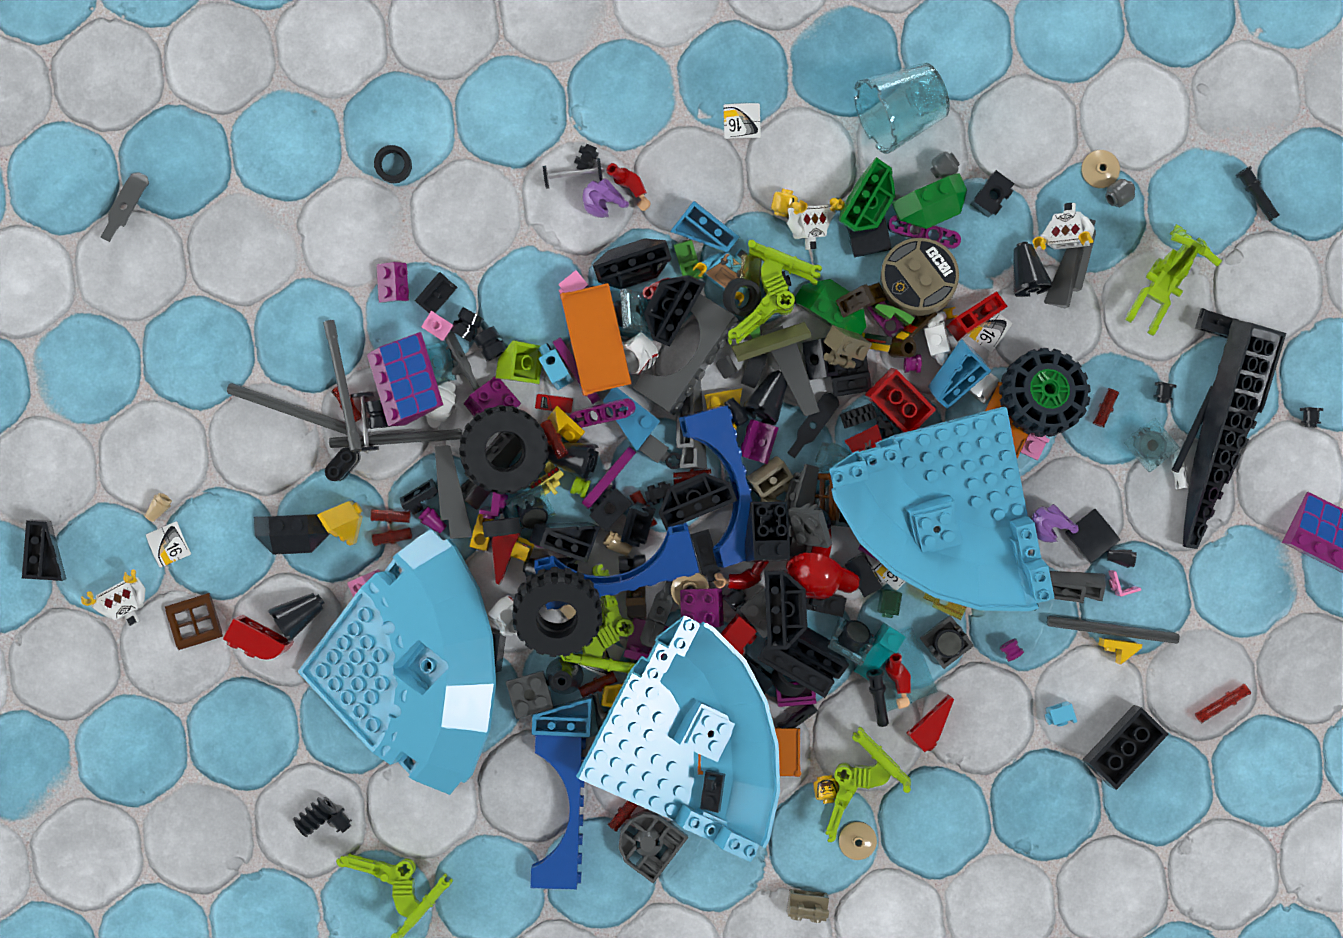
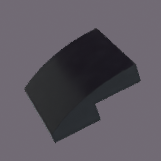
M885 216L878 228L854 232L847 227L854 258L892 249Z
M867 354L863 361L855 358L851 359L856 363L854 368L846 369L837 364L838 375L831 377L834 397L868 392L872 388Z
M1093 509L1076 523L1078 525L1077 533H1072L1069 529L1065 531L1068 538L1076 545L1078 551L1090 564L1120 541L1118 535L1096 509Z

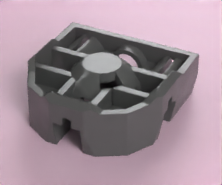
M642 810L633 814L625 826L621 828L618 848L624 862L654 884L686 842L688 835L668 820H665L660 814L649 810ZM658 820L665 824L661 832H657L653 828ZM630 824L639 829L636 835L626 830ZM659 837L660 843L655 845V840ZM636 841L640 842V848H637ZM664 844L668 847V849L664 852L661 859H659L655 855L661 850ZM635 850L642 855L636 865L629 860Z

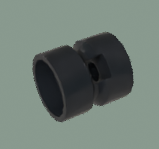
M462 307L457 315L459 319L453 322V327L450 331L471 342L476 334L475 328H479L484 319L467 308Z
M494 326L487 328L473 338L477 347L483 349L481 353L486 362L497 358L507 348L503 340L498 339L500 335Z
M366 401L365 409L366 413L369 414V417L366 418L367 428L388 427L381 401Z
M645 554L635 555L633 558L630 556H618L619 574L629 572L646 562Z

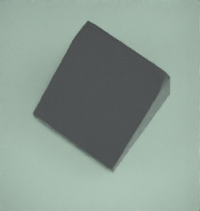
M728 355L716 362V366L724 379L738 371Z

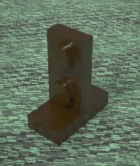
M880 282L869 286L864 284L835 301L843 318L859 310L882 303L887 298Z
M645 586L639 587L634 591L626 590L628 618L647 617Z

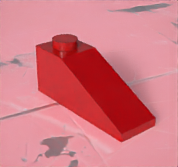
M996 291L957 316L946 327L958 342L1008 306Z
M521 533L497 536L492 539L495 582L498 585L502 583L511 560L512 550Z
M949 694L906 732L924 752L927 750L931 751L937 746L936 742L941 736L954 699Z

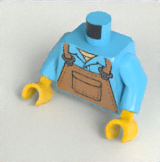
M739 249L734 257L728 252L725 254L718 253L697 263L693 271L699 269L701 271L698 275L699 277L704 274L706 278L724 291L728 283L736 278L750 279V275L747 272L748 268L743 265L749 255L742 249ZM746 286L740 287L736 292L735 299L739 300L738 306L742 304L744 296L748 291Z

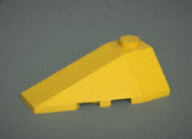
M348 501L317 515L328 533L335 537L339 536L343 542L347 540L346 543L349 546L357 543L363 518L361 515L362 509L357 502Z

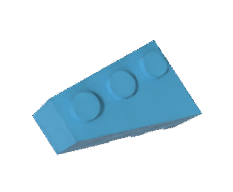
M696 201L692 202L670 231L725 252H729L740 238L739 235Z
M961 339L928 385V388L935 398L948 409L988 375L991 369Z
M612 388L603 399V402L608 403L631 398L620 389ZM631 399L636 407L635 412L626 418L616 421L635 450L638 451L660 423V420ZM625 406L619 408L620 411L624 409L628 410V407ZM607 407L613 415V410L610 407Z
M592 695L556 705L553 709L533 714L532 735L590 737Z

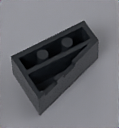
M26 520L22 579L64 581L67 579L51 521Z
M590 522L535 524L529 542L587 563L600 526Z

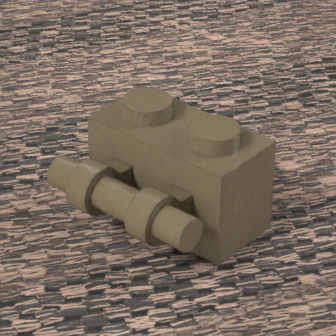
M832 325L824 340V343L832 350L830 354L826 353L824 355V360L832 365L839 364L842 368H854L856 363L851 359L855 358L863 361L872 344L859 333Z
M775 456L768 464L758 468L748 475L746 479L761 499L765 497L776 499L783 492H787L793 475L785 462L778 456Z
M789 889L788 917L797 921H801L802 918L810 919L814 923L826 921L829 917L828 894Z

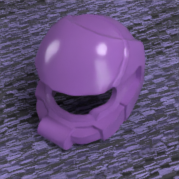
M606 178L600 182H590L583 190L582 198L585 210L594 217H609V211L606 206L607 202L618 204L621 208L629 206V202L625 200L621 193Z
M1055 504L1048 508L1042 506L1032 515L1031 520L1035 523L1037 538L1043 542H1058V537L1052 529L1054 527L1069 529L1072 533L1078 532V525L1074 524Z

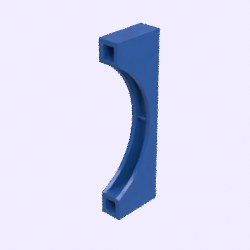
M727 405L679 418L683 437L697 440L706 445L722 461L738 500L733 502L732 515L725 533L713 547L716 564L718 567L723 568L746 561L745 537L750 502H753L750 495L751 487L747 483L745 476L747 471L741 460L742 451L736 441L737 432L731 421L732 413Z
M684 523L668 527L660 548L641 566L618 575L592 576L584 574V578L590 579L593 582L594 588L598 590L601 597L605 595L613 596L626 590L634 591L642 586H654L658 582L674 581L679 577H691L699 573L688 524ZM555 556L535 560L534 565L536 574L541 569L550 570L551 567H558V569L569 568ZM552 601L545 605L547 610H555L569 604L562 601Z
M535 735V754L549 762L563 780L569 798L570 814L566 832L556 848L545 858L532 864L530 888L577 890L578 883L581 884L582 872H578V864H582V853H579V845L583 844V833H579L580 826H583L584 815L580 814V807H584V795H581V788H584L585 781L578 779L576 775L585 760V757H582V749L586 750V738Z

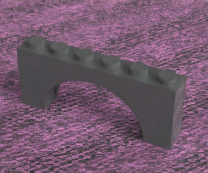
M702 294L699 295L690 311L695 315L700 328V341L693 358L685 367L671 375L653 376L643 372L633 386L636 391L673 416L682 409L686 397L693 393L697 381L704 377L705 369L714 362L718 350L725 346L729 330L735 328L739 321L735 315Z

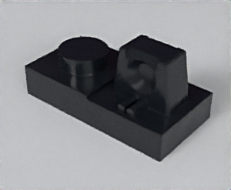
M430 479L400 497L402 508L405 511L409 510L413 515L423 510L421 502L432 499L438 493L434 480Z
M835 595L827 599L807 598V610L843 617L847 598Z
M711 770L705 771L700 809L716 813L720 812L725 781L724 773Z

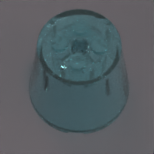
M922 63L867 77L857 81L854 89L857 91V96L854 97L860 123L869 140L873 138L877 143L875 148L884 154H889L946 118L949 114L950 102L946 86L938 71L929 63Z

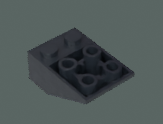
M787 501L750 502L745 537L746 562L791 560Z

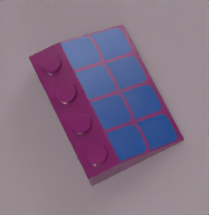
M422 332L383 345L367 354L388 427L405 426L443 406Z
M1307 492L1282 543L1343 573V509Z

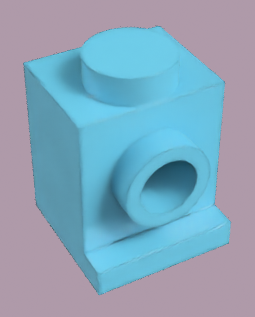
M1068 701L1045 708L1047 712L1045 719L1048 725L1053 724L1060 727L1067 725L1068 721L1077 722L1073 706Z

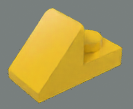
M558 406L547 417L551 440L560 433L567 441L577 443L585 433Z
M1099 637L1098 645L1104 647L1105 651L1116 652L1115 663L1120 665L1142 649V644L1137 642Z

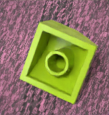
M512 341L498 358L495 378L539 384L542 368L539 360L542 355L538 350L540 345Z

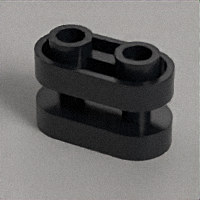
M349 447L342 448L325 468L327 479L330 481L346 479L360 462V452H350Z

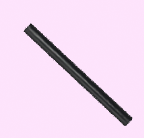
M1210 386L1171 469L1176 473H1179L1204 420L1213 386Z

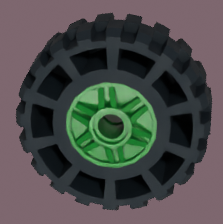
M1040 348L1038 351L1033 349L1020 356L1007 368V372L1003 374L1001 379L1003 384L999 387V394L1002 395L1000 404L1001 407L1005 406L1007 408L1008 416L1016 428H1022V431L1028 435L1035 433V437H1043L1045 435L1052 437L1073 427L1085 415L1087 411L1085 407L1090 403L1088 393L1091 392V388L1087 384L1088 376L1086 372L1083 373L1081 370L1082 366L1078 361L1072 360L1073 357L1067 353L1064 355L1058 349H1053L1052 351H1049L1048 348Z

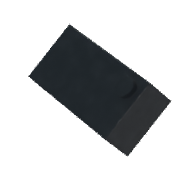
M1133 705L1082 760L1109 787L1117 790L1169 734L1142 707Z

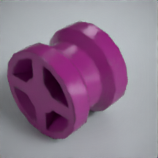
M921 354L904 358V373H909L910 371L915 373L921 372Z
M1016 638L1007 641L1000 647V650L1006 654L1008 662L1015 660L1024 653V650L1019 648Z

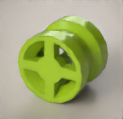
M576 477L570 493H577L580 497L585 498L591 481H583Z

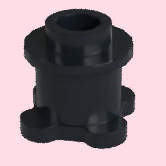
M1159 381L1155 382L1157 391L1153 397L1157 399L1156 402L1168 404L1169 401H1173V398H1171L1172 392L1177 385Z
M1300 408V411H1303V421L1301 423L1305 424V427L1317 428V424H1321L1319 421L1320 411H1323L1324 408Z
M734 589L727 596L724 594L722 597L734 611H737L736 607L743 601L746 602L744 598L747 595L742 589Z
M344 808L327 821L328 824L331 822L334 825L337 833L339 831L344 833L352 826L350 824L352 819L349 820L343 813Z

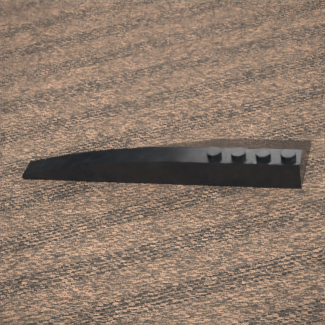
M1236 319L1232 321L1195 452L1186 504L1183 547L1198 549L1208 528L1206 522L1215 513L1213 507L1217 499L1221 500L1224 494L1221 490L1224 484L1229 483L1241 458L1239 452L1249 441L1247 435L1250 429H1254L1257 421H1255L1257 414L1262 413L1287 333Z

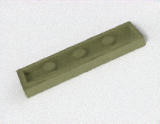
M802 322L732 346V350L737 361L741 362L811 338V332L806 323Z

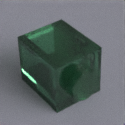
M887 589L880 590L877 611L882 613V617L893 618V615L899 616L902 593Z

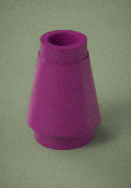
M430 507L425 508L418 517L421 520L420 523L439 534L447 526L437 512Z

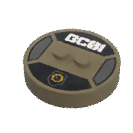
M912 238L897 244L886 255L881 269L880 283L888 302L893 307L910 315L924 316L938 312L951 301L959 281V268L953 254L941 243L927 238Z

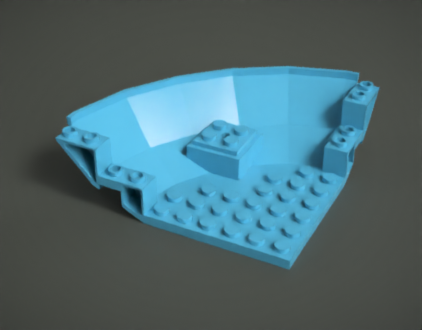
M1005 406L890 436L875 443V448L853 452L829 469L833 484L831 489L833 499L857 540L895 576L935 598L976 610L1032 611L1039 609L1037 603L1054 599L1049 566L1041 558L1035 523L1027 514L1008 411ZM871 458H875L876 460L874 463H869V460ZM935 526H940L938 532L933 531ZM1033 549V553L1028 554V551Z
M429 529L396 553L385 571L375 573L358 590L298 670V673L373 754L390 765L398 762L409 773L408 777L412 780L451 795L460 782H467L473 775L490 733L496 689L494 646L491 627L477 582L457 546L450 539L443 541L438 534ZM428 662L431 663V669L427 666Z
M683 616L657 636L654 640L656 643L648 658L641 656L629 671L576 777L669 818L683 829L713 841L722 850L751 862L756 856L759 846L766 848L770 840L780 794L779 744L768 701L746 659L713 626L705 622L698 623ZM665 653L664 657L660 659L661 654ZM712 730V736L708 737V732ZM698 754L701 755V771H703V775H698ZM706 770L725 774L721 810L718 813L700 809Z

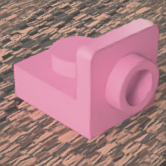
M1031 433L1027 436L1020 453L1038 460L1050 439L1046 438V435L1035 437V433Z

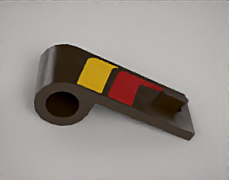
M937 313L916 316L910 325H906L892 338L888 354L893 358H909L914 356L917 347L912 337L928 324Z

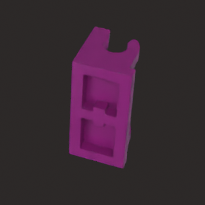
M790 682L794 685H800L798 682ZM805 688L800 695L795 697L786 696L776 689L778 707L817 704L816 693L808 688Z

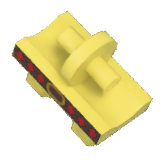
M547 462L544 469L546 474L541 478L539 476L536 482L533 481L530 485V489L536 495H539L541 492L547 495L551 491L556 495L558 492L555 488L561 485L559 479L565 476L558 466Z

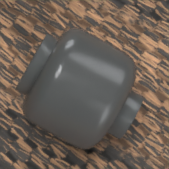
M944 151L931 161L933 168L930 170L936 179L938 177L942 179L956 174L959 171L958 166L960 163L952 152L949 154L947 151Z
M1126 179L1117 180L1107 187L1105 195L1107 202L1111 206L1119 208L1126 205L1135 197L1134 184Z

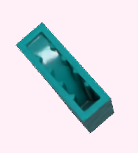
M883 622L853 671L869 681V678L866 676L867 671L879 669L892 654L897 653L906 636Z

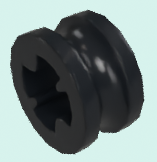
M675 452L670 453L665 460L666 465L670 469L680 468V462L677 466L673 467L672 463H669L668 460L669 458L672 459L671 456L675 455L681 462V455Z

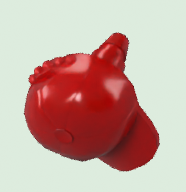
M830 528L828 531H829V534H830V538H832L831 528ZM832 545L829 548L812 546L811 553L799 554L787 562V573L806 589L807 598L827 599L837 590L844 593H852L859 587V577L830 558Z

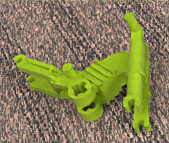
M1175 224L1173 231L1170 232V235H1172L1171 240L1182 244L1178 251L1172 249L1164 259L1158 258L1145 277L1152 281L1150 286L1141 289L1125 318L1130 323L1134 320L1146 296L1159 303L1161 306L1147 332L1152 336L1157 332L1163 317L1171 305L1170 294L1172 293L1180 297L1183 293V290L1178 288V286L1188 275L1196 255L1204 256L1216 267L1222 262L1220 258L1211 252L1203 239L1198 237L1197 240H1194L1190 234L1186 233L1187 230Z
M749 240V256L747 259L753 261L756 257L764 261L761 267V278L766 296L753 313L735 328L729 330L728 344L732 345V339H736V344H739L773 314L788 315L793 311L795 298L791 292L787 291L788 286L782 276V270L807 279L811 284L817 285L818 281L814 278H820L821 274L819 272L822 271V266L812 265L798 259L797 256L793 257L774 248L761 245L754 240ZM782 301H783L784 303L789 302V305H787V304H783V305H782L781 302H782Z
M602 564L593 566L592 574L594 576H609V570H601L603 568ZM615 595L601 596L602 626L599 627L597 636L593 637V642L589 646L583 647V654L576 655L570 653V656L563 657V655H560L559 657L566 662L600 668L609 672L612 670L628 674L636 663L612 660V658L608 659V657L602 658L608 647L620 641L619 637L630 636L634 631V625L630 620L620 615ZM622 624H625L626 627L623 628V631H620L619 627H622Z
M858 727V734L853 732L852 738L877 763L871 766L855 765V767H851L848 763H840L836 767L834 777L839 783L840 788L835 798V805L825 832L826 835L829 834L828 842L835 841L843 812L857 788L870 789L882 786L888 782L892 775L903 785L905 793L911 791V779L882 749V746H879L865 733L862 727ZM843 769L847 770L845 778L841 777L840 773Z
M349 853L348 856H341L336 860L339 867L366 872L381 879L383 882L393 885L392 897L398 913L407 917L402 926L397 928V932L391 935V938H403L428 909L434 906L435 901L453 882L452 878L448 882L445 881L447 873H445L428 895L426 894L422 898V902H419L415 896V878H412V874L416 870V864L412 859L405 858L398 864L393 865ZM405 864L410 869L407 873H404V869L401 868Z

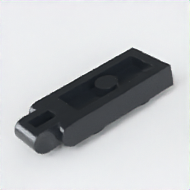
M709 529L690 534L702 575H707L709 583L716 581L714 575L720 572L721 569L716 564L713 552L714 545Z

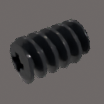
M318 797V805L312 802V810L306 807V815L300 812V820L297 817L293 818L296 828L303 836L308 837V835H311L314 830H317L320 825L325 823V820H329L331 815L337 813L335 805L329 798L324 797L323 800Z

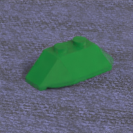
M877 157L872 161L848 196L844 208L840 211L839 222L854 232L878 228L896 197L892 167Z
M960 173L919 188L891 204L899 221L928 229L961 214L967 188Z
M831 279L818 281L817 285L811 283L802 285L795 296L798 306L830 327L833 325L859 333L860 335H862L867 327L864 309L843 318L835 300L848 294L850 291Z

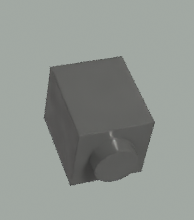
M651 434L639 449L657 463L659 461L664 462L670 454L667 451L669 447Z

